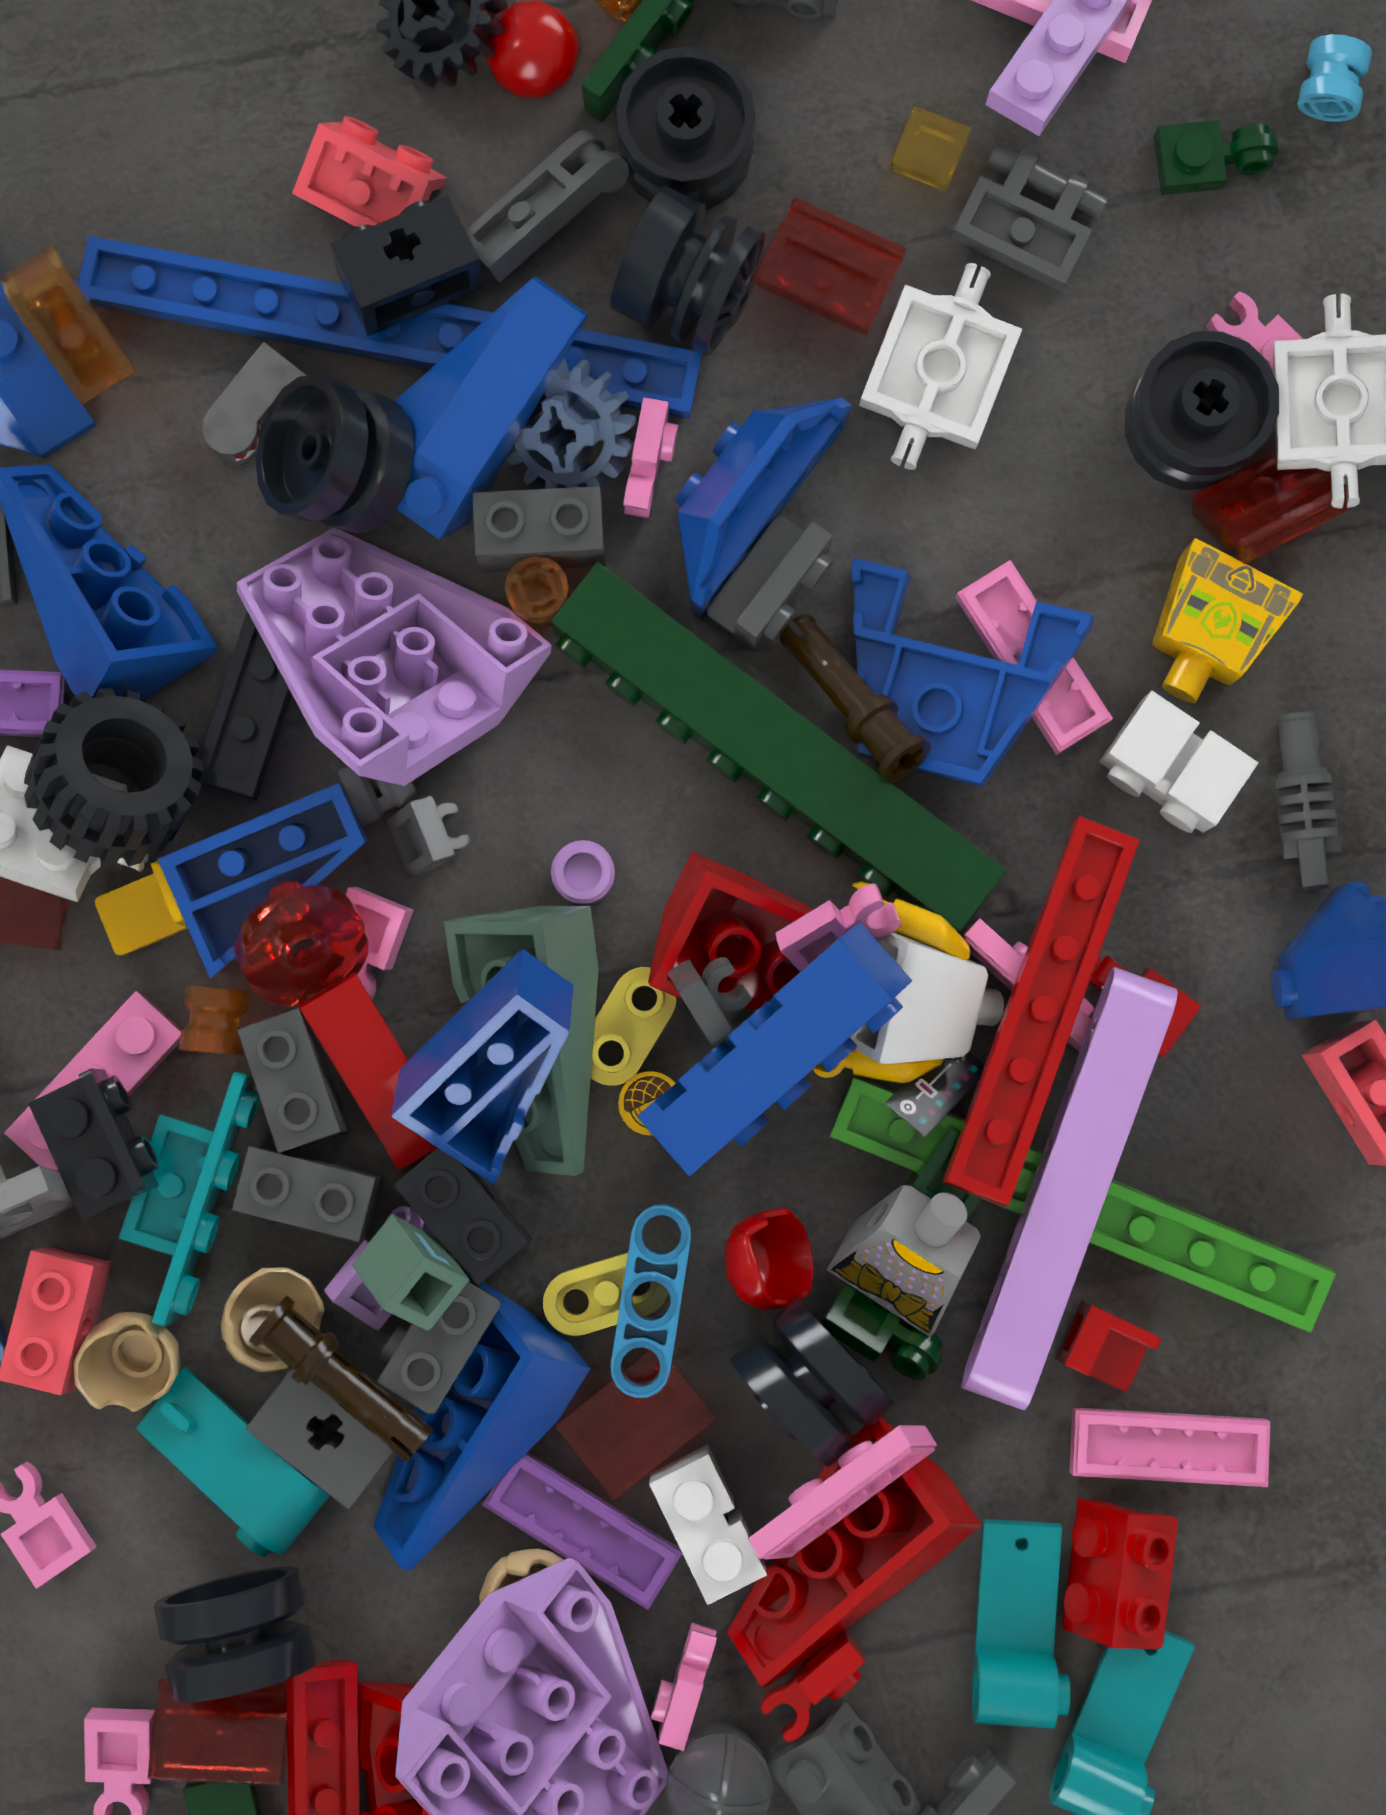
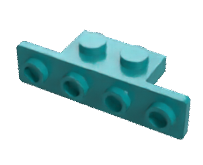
M244 1072L233 1073L214 1130L168 1115L159 1114L150 1141L160 1166L158 1170L153 1172L159 1186L131 1199L119 1235V1239L173 1256L152 1319L154 1324L166 1327L176 1323L179 1314L188 1316L194 1305L200 1286V1279L192 1276L199 1253H208L215 1241L220 1225V1216L212 1213L220 1189L229 1191L239 1168L241 1155L233 1152L240 1128H250L260 1103L258 1091L253 1090L255 1082L250 1074Z

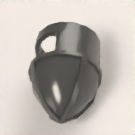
M711 1722L695 1728L689 1733L684 1751L676 1749L667 1775V1798L673 1815H766L772 1800V1778L760 1745L747 1731L731 1723Z

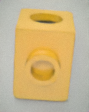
M158 861L151 863L153 874L98 896L95 899V906L112 948L117 955H127L188 929Z

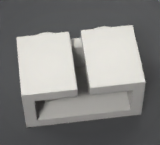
M1151 691L1139 702L1099 763L1110 770L1107 778L1121 790L1135 797H1139L1143 792L1161 804L1163 807L1160 810V814L1171 824L1189 833H1192L1195 828L1204 833L1218 824L1259 762L1211 730L1204 739H1201L1193 733L1200 722L1154 691Z
M708 1444L650 1473L649 1485L707 1605L767 1576L764 1559H759L748 1540L752 1534L740 1509L728 1514V1522L724 1516L725 1513L735 1509L734 1497Z

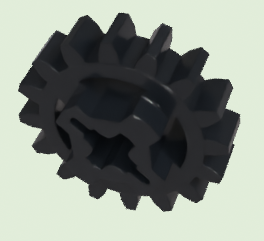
M379 0V5L389 11V17L378 22L376 29L389 38L381 49L384 54L396 61L395 68L413 80L415 78L428 87H434L438 79L451 87L456 85L459 69L464 70L472 77L477 74V65L474 59L479 54L489 58L493 57L495 52L487 42L490 35L504 34L505 27L495 20V14L507 9L508 4L506 0ZM437 11H440L447 17L446 21L437 16Z

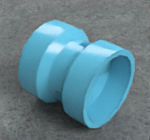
M1330 34L1312 40L1306 60L1307 68L1311 74L1301 85L1297 102L1299 110L1305 115L1323 121L1341 122L1357 117L1364 95L1362 88L1359 86V79L1366 76L1369 71L1372 57L1371 47L1362 40L1346 35Z

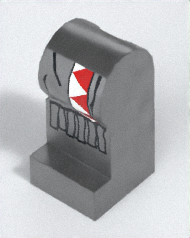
M265 342L260 345L226 387L203 419L202 432L205 441L219 460L230 467L242 468L255 462L259 433L268 408L283 387L299 376H306V374Z

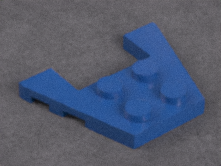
M853 558L851 565L855 612H853V630L856 637L858 675L863 678L875 695L883 694L891 697L898 705L897 716L914 735H923L930 742L931 749L929 755L915 771L984 788L1091 631L1094 622L1093 615L1036 601L1020 660L1015 665L894 635L911 579L909 572ZM863 743L858 744V753L862 757L877 761Z

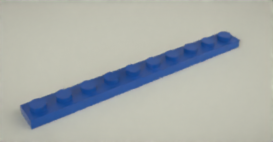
M88 236L75 294L81 304L428 370L494 313L445 304L367 337L341 283ZM580 329L564 357L569 371H572L581 360H588L590 365L589 376L596 380L606 371L612 374L610 383L606 388L611 395L617 392H627L629 397L621 405L622 407L641 410L643 397L668 402L669 416L685 419L691 418L702 363L701 352Z

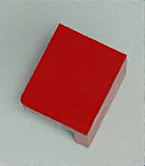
M1081 1300L1055 1359L1082 1374L1090 1375L1119 1390L1127 1391L1133 1382L1148 1346L1157 1350L1162 1338Z

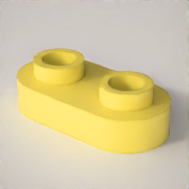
M639 967L625 973L618 980L595 1018L591 1079L600 1084L617 1086L626 1083L635 1076L675 1011L676 997L653 988L648 984L650 967ZM640 987H649L657 995L655 1006L648 1011L638 1010L632 1003L633 993ZM609 1041L619 1043L624 1050L623 1059L615 1066L603 1064L599 1057L601 1046Z
M628 1252L570 1269L556 1276L546 1288L543 1297L544 1314L551 1326L563 1334L581 1336L617 1325ZM650 1281V1288L645 1293L633 1294L634 1306L642 1315H649L663 1305L669 1292L662 1284ZM574 1289L583 1291L589 1300L588 1308L582 1313L570 1312L564 1303L567 1292Z

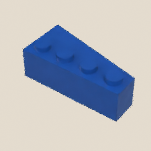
M859 921L779 990L769 1002H766L728 1035L726 1040L721 1042L685 1073L675 1085L637 1116L638 1119L684 1172L691 1176L732 1139L742 1147L769 1123V1120L762 1113L774 1102H777L785 1110L813 1085L806 1075L819 1063L829 1072L858 1047L850 1036L864 1024L875 1033L903 1008L895 997L912 982V979Z

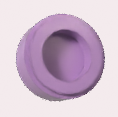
M581 840L567 844L557 853L552 863L551 877L556 890L565 900L576 905H591L601 901L611 891L615 881V867L611 856L602 846L591 841Z

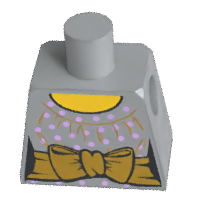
M901 1185L852 1223L826 1270L931 1337L965 1272L981 1235L977 1228L966 1222L967 1210L958 1197L950 1193H939L931 1199L912 1186Z

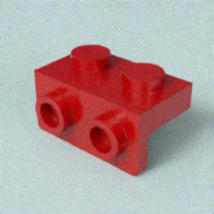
M1078 1498L1075 1524L1072 1530V1550L1067 1590L1064 1595L1062 1629L1110 1648L1160 1649L1164 1643L1178 1519L1168 1514L1137 1512L1099 1499Z

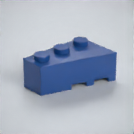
M340 782L158 859V862L211 979L370 839L365 828L360 824L343 784Z
M522 948L400 1068L391 1117L495 1185L502 1171V1163L513 1140H517L524 1126L525 1115L535 1095H539L570 1031L574 985Z

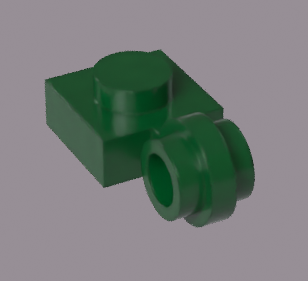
M1220 120L1158 126L1154 134L1161 195L1222 189L1227 181L1225 165L1235 164L1236 171L1240 174L1260 173L1274 165L1273 157L1279 152L1277 137L1270 134V128L1266 124H1251L1236 129L1232 133V142L1227 144L1222 142Z
M846 1282L842 1284L820 1322L832 1336L872 1362L882 1353L886 1344L890 1345V1350L893 1354L890 1359L892 1366L904 1376L914 1380H922L927 1374L934 1373L942 1361V1353L940 1351L942 1342L935 1333L929 1337L912 1325L908 1326V1328L903 1327L899 1324L900 1317Z

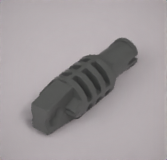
M1297 712L1280 715L1277 717L1283 772L1277 774L1274 786L1283 859L1299 858L1302 888L1304 891L1328 888L1325 855L1341 853L1333 777L1329 773L1328 768L1321 767L1315 713Z

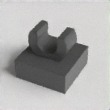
M428 796L409 802L386 820L409 879L430 873L469 844L468 834L457 838L448 837L442 822L458 812L456 804L443 803L436 807L433 796Z
M727 957L711 961L704 969L702 979L689 959L667 972L711 1045L733 1032L722 1011H739L747 1006L752 999L743 984L735 987V989L728 993L718 991L719 982L735 972Z

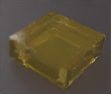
M914 106L891 161L890 170L947 192L972 128Z

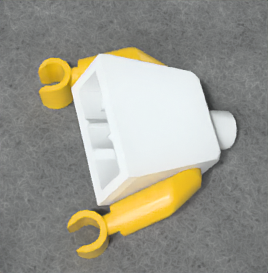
M857 882L852 884V886L860 889L870 883ZM900 899L894 901L893 904L896 907L901 925L891 934L875 939L912 979V982L895 997L903 1008L875 1033L864 1024L850 1036L858 1047L829 1072L819 1063L812 1069L818 1076L824 1078L834 1077L844 1068L853 1069L854 1076L908 1083L940 1066L945 1058L963 1057L971 1049L976 1025L994 1026L1000 1021L1004 1010L1001 992L997 989L985 988L988 979L986 967L969 960V944L945 918ZM883 900L884 905L890 903V902H887V901Z

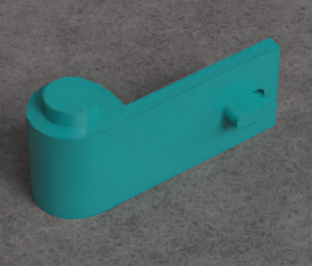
M184 1367L177 1375L169 1392L158 1399L136 1427V1430L239 1526L235 1534L248 1549L262 1557H266L270 1551L279 1555L285 1554L330 1495L245 1430L249 1422L190 1368Z
M982 1519L972 1672V1716L975 1724L1054 1729L1058 1715L1067 1716L1069 1713V1676L1067 1674H1058L1054 1658L1062 1526L1060 1523Z
M1165 1631L1164 1643L1160 1649L1105 1647L1054 1768L1048 1793L1050 1804L1076 1815H1150L1154 1803L1155 1790L1147 1785L1148 1776L1145 1763L1194 1651V1642Z

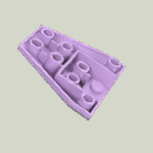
M336 528L326 531L237 582V593L314 736L358 776L405 786L500 724L551 654L552 644L509 608Z
M567 1558L488 1594L402 1701L395 1777L429 1815H645L667 1785L668 1769L612 1604L580 1563L572 1558Z

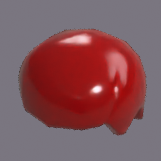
M541 0L519 1L513 3L495 17V20L505 27V32L501 35H490L487 43L492 47L495 54L492 58L485 57V60L500 87L521 99L544 98L554 93L557 88H562L571 80L581 47L575 28L561 10Z
M779 1208L753 1213L740 1220L732 1228L730 1237L726 1240L724 1261L726 1278L739 1300L763 1311L785 1308L796 1296L801 1300L809 1295L814 1275L812 1245L803 1223L791 1210Z

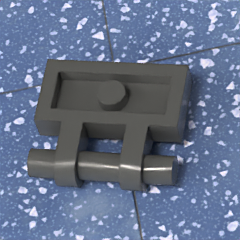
M997 144L986 167L1006 176L1007 179L1002 186L980 175L953 229L951 239L1062 292L1093 230L1071 218L1076 210L1098 221L1109 197L1087 187L1089 180L1075 173H1072L1071 177L1068 178L1037 163L1039 156L1025 149H1022L1018 154ZM1029 187L1058 201L1054 211L1022 196L1024 188Z

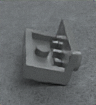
M777 516L706 610L707 617L753 652H755L765 637L774 642L794 616L796 610L789 605L803 586L812 591L831 567L834 560L828 556L833 535L814 521H811L805 531H803L785 517Z
M465 1270L463 1272L469 1278V1282L432 1329L427 1331L412 1324L407 1331L398 1326L378 1357V1360L387 1366L377 1380V1383L427 1414H434L501 1306L498 1298L473 1284L472 1278Z
M846 1702L835 1707L823 1725L776 1750L767 1762L768 1769L801 1815H918L921 1810V1804L915 1797L910 1783L897 1772L876 1743L871 1729L858 1718Z

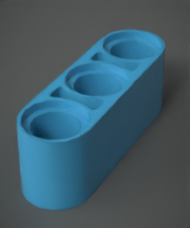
M654 1204L644 1209L636 1218L631 1232L611 1358V1376L615 1385L624 1394L634 1398H648L658 1393L666 1384L671 1369L691 1242V1228L686 1215L677 1207L669 1204ZM658 1215L671 1217L678 1223L681 1230L679 1243L674 1249L667 1252L652 1250L643 1238L645 1223L650 1218ZM646 1281H655L662 1284L670 1295L671 1302L669 1308L663 1314L656 1317L642 1315L633 1303L634 1290ZM644 1347L657 1355L660 1369L653 1379L646 1382H637L626 1375L622 1366V1360L628 1351Z

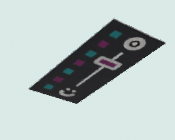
M970 1052L966 1053L963 1057L945 1058L940 1066L911 1082L904 1083L885 1103L925 1137L979 1082L985 1065Z

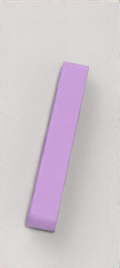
M1113 967L1098 999L963 1373L962 1389L1024 1411L1028 1407L1171 1021L1177 1001L1178 991L1176 988Z

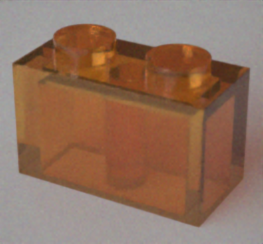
M51 244L0 276V282L8 302L81 405L135 372L123 345L54 244Z

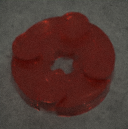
M287 881L274 886L269 891L267 900L257 906L246 918L240 928L233 950L242 972L256 995L273 1004L299 1006V1004L308 1000L306 995L318 993L354 972L358 974L369 952V940L365 935V924L354 903L346 895L329 887L314 885L303 887L298 882ZM312 938L315 945L311 949L301 947L295 954H291V947L303 939Z

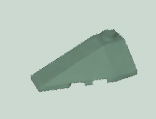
M537 906L444 921L452 983L460 1004L468 1002L522 948L574 985L570 1031L539 1095H535L525 1115L524 1126L517 1140L514 1141L524 1167L528 1172L571 1176L583 1173L599 972L591 906Z

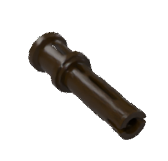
M803 614L794 618L793 621L806 635L807 640L803 642L791 627L787 625L780 634V643L788 648L828 695L838 710L847 718L845 727L848 737L852 742L856 744L863 743L880 763L878 768L879 774L885 781L889 783L896 782L915 771L929 755L931 749L930 742L923 735H914L897 716L898 705L891 697L883 694L875 695L863 678L858 675L831 643L830 639L816 624L815 619L811 615Z
M287 1295L262 1322L249 1339V1342L255 1347L264 1345L293 1369L291 1378L297 1383L303 1382L305 1385H308L311 1381L372 1434H375L386 1443L404 1462H407L430 1435L433 1428L410 1412L386 1389L353 1364L348 1357L338 1350L341 1345L336 1341L338 1337L331 1331L325 1334L319 1331L294 1310L295 1301Z

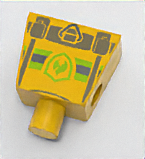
M1194 538L1178 560L1153 638L1152 645L1156 649L1175 658L1162 684V688L1180 700L1196 703L1209 677L1223 684L1232 685L1251 666L1297 606L1303 593Z

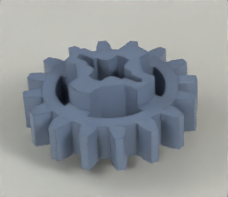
M563 359L544 392L546 399L541 402L543 412H540L537 416H530L514 444L516 450L506 459L509 465L523 462L528 467L523 482L527 485L541 477L546 480L545 489L560 488L562 485H566V488L586 487L587 485L588 487L600 486L602 490L608 483L607 476L615 479L626 467L621 457H627L630 454L635 441L624 436L623 433L629 431L637 421L636 416L621 414L619 407L629 397L627 392H617L611 395L606 389L612 377V374L608 371L595 380L589 376L590 365L588 360H581L572 371H569L567 363ZM560 419H561V423H562V426H563V427H560V424H559V420H560ZM571 430L575 432L576 436L574 438ZM598 441H604L598 459L588 464V457L592 454L591 446H594Z

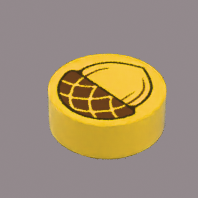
M654 1071L642 1072L630 1078L623 1086L618 1102L620 1115L626 1125L639 1134L652 1135L637 1116L676 1083L665 1074Z

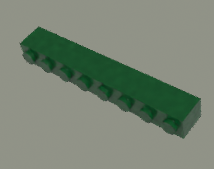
M596 562L550 621L554 634L559 637L555 647L563 655L581 668H585L589 662H592L610 677L605 682V685L618 697L632 706H635L640 699L660 714L655 723L667 734L684 745L691 737L711 752L705 759L710 766L734 783H736L740 776L761 790L756 799L766 809L784 821L791 814L812 829L806 837L815 846L834 859H837L843 852L862 867L857 876L863 882L875 883L882 896L888 898L892 891H894L910 904L941 915L959 933L1006 872V869L892 783L885 781L880 774L599 562Z

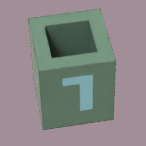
M391 1214L352 1264V1267L383 1310L427 1331L432 1329L469 1282V1278L436 1236Z

